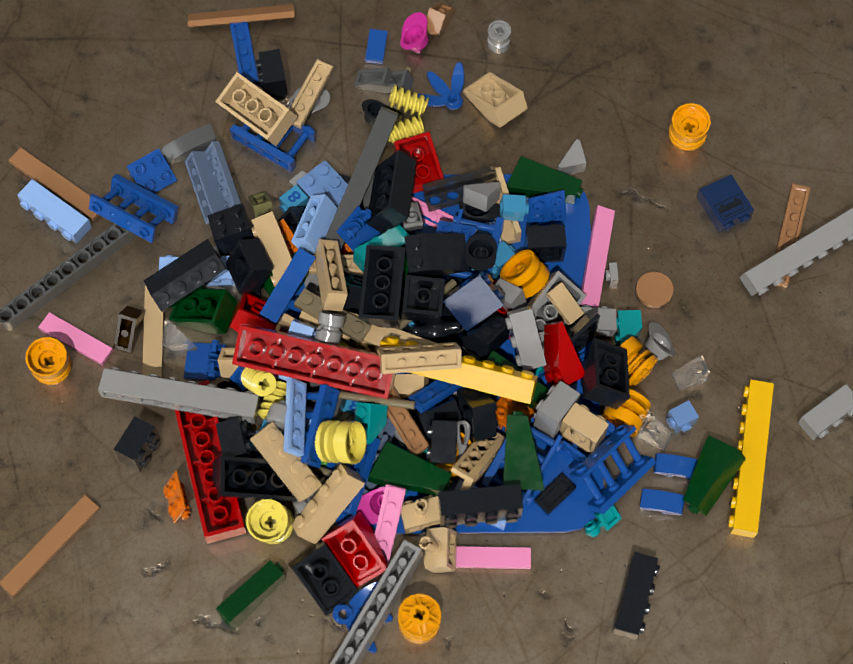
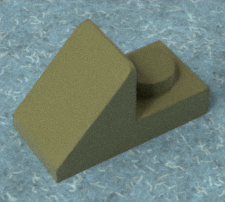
M266 191L248 196L255 218L273 211L271 199Z

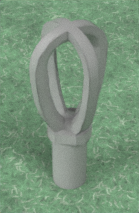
M467 421L457 422L456 443L458 460L466 452L470 438V424ZM460 425H464L465 428L463 444L460 437Z

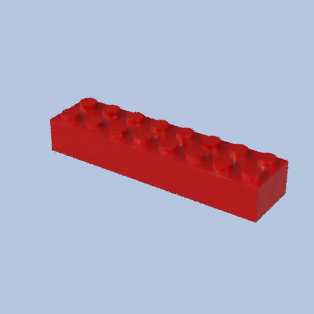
M249 324L239 326L232 361L233 365L384 399L391 397L396 374H381L380 357L375 352L322 342Z
M209 381L199 382L198 384L206 386L209 384ZM175 410L204 538L207 544L246 534L238 498L219 496L213 483V461L219 456H223L216 429V423H219L218 417Z

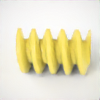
M394 85L388 102H390V108L397 104V110H400L403 106L404 113L411 109V115L418 112V117L424 113L429 97L424 101V95H420L418 98L417 92L411 95V91L407 90L404 93L403 87H400L397 91V85Z
M418 116V120L416 117H412L411 122L409 119H405L404 124L402 121H399L397 126L394 124L388 138V143L392 142L394 144L396 140L423 134L424 127L421 117Z
M246 367L241 373L242 384L256 395L268 396L274 392L276 379L271 373Z
M276 381L274 392L263 397L265 402L261 403L260 407L262 409L257 412L263 420H266L271 404L279 403L280 400L286 401L284 398L286 397L285 382Z

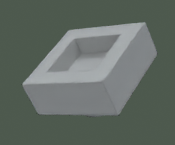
M617 262L609 263L608 270H605V281L609 282V288L617 287L619 281Z

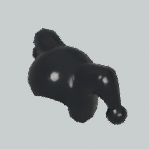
M441 319L440 323L420 322L419 325L411 327L407 325L403 328V331L435 343H446L450 335L460 332L463 327L458 320L446 322Z

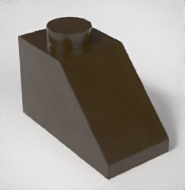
M126 306L118 314L113 348L128 353L133 352L142 330L144 310Z

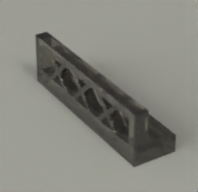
M490 166L423 184L422 193L428 212L461 204L463 202L464 185L497 182L495 167ZM451 192L459 194L457 199L454 200L447 198V195ZM438 197L441 201L439 204L431 206L429 198Z

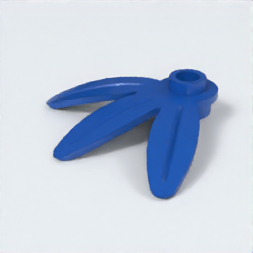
M458 62L455 65L451 90L439 76L431 71L427 72L431 86L440 96L418 94V98L420 95H424L425 101L429 97L427 106L431 107L446 105L450 110L460 108L463 104V98L460 94L465 77L463 64Z
M379 581L362 588L349 601L348 605H337L333 610L334 620L339 624H346L348 631H350L363 610H359V608L367 603ZM341 610L345 611L346 616L344 618H341L339 616V612ZM389 614L385 623L391 622L393 616ZM374 642L368 650L371 653L377 651Z

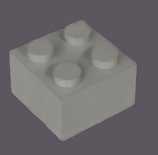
M562 381L557 386L553 385L547 393V399H542L539 402L533 417L535 418L533 426L552 439L560 431L562 420L574 403H578L580 393Z

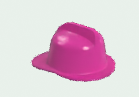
M421 12L411 14L404 22L400 45L405 50H412L420 54L422 49L428 44L429 36L427 34L426 16Z
M385 487L377 488L361 497L357 512L360 511L369 524H376L378 522Z

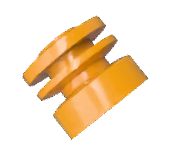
M694 103L684 104L675 110L668 131L669 139L675 147L683 151H694L703 145L711 124L710 115L707 110Z
M632 336L619 346L627 349L630 388L642 382L651 373L658 361L655 355L650 356L651 352L649 350L640 354L643 345Z
M42 337L35 340L27 349V366L40 383L56 385L63 382L69 376L72 369V361L64 345L59 340L52 337Z
M629 389L630 398L617 410L605 406L601 416L616 427L622 424L635 426L636 430L630 437H636L643 425L642 419L647 417V412L651 408V403L640 393Z
M415 594L406 598L398 611V625L404 638L412 643L422 644L436 637L441 624V611L437 602L424 594ZM416 614L423 615V620L416 618Z

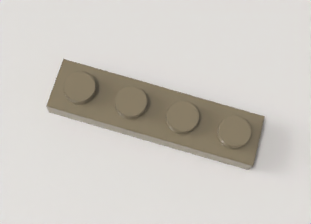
M305 288L294 303V307L317 320L320 311L345 316L344 325L339 331L360 344L371 329V325L344 310H323L321 297Z

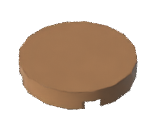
M653 271L645 273L639 278L635 293L641 304L648 308L657 309L670 302L674 287L672 281L666 275Z

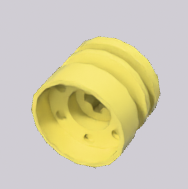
M325 420L319 425L316 432L315 448L317 456L322 462L357 464L362 460L366 451V432L360 422Z
M263 499L256 502L249 509L246 516V526L249 533L255 539L267 544H279L286 541L294 529L291 525L294 522L292 512L285 505L272 499ZM272 519L276 520V523L273 524V527L269 525V523L272 522Z

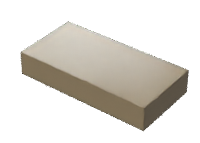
M562 282L546 293V296L567 325H571L584 314Z

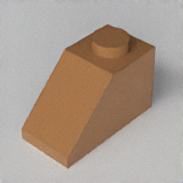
M441 2L430 7L426 17L427 32L433 35L444 32L456 9Z

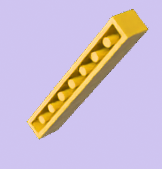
M387 336L381 340L379 348L418 345V343L415 341L404 342L396 336ZM468 355L461 356V368L410 372L530 404L533 399L538 376L533 375L530 371L523 370L520 372L514 370L511 366H497L492 361H477L475 357Z
M750 380L749 384L744 386L743 397H746L745 404H742L741 415H744L743 422H740L739 433L742 435L741 440H738L737 449L746 460L737 471V478L734 477L732 489H735V496H732L730 501V508H733V513L729 515L728 527H731L730 534L754 538L758 533L774 383Z

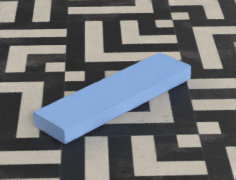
M290 377L286 382L287 411L283 451L301 457L304 455L307 383Z

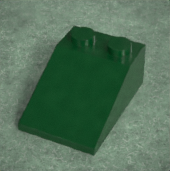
M200 289L172 308L168 322L209 334H226L238 301L227 290Z

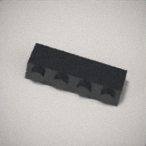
M634 552L613 630L614 634L637 640L639 634L643 635L646 623H643L644 615L648 616L651 605L647 603L648 597L653 596L655 584H652L653 577L658 576L660 565H657L658 558Z

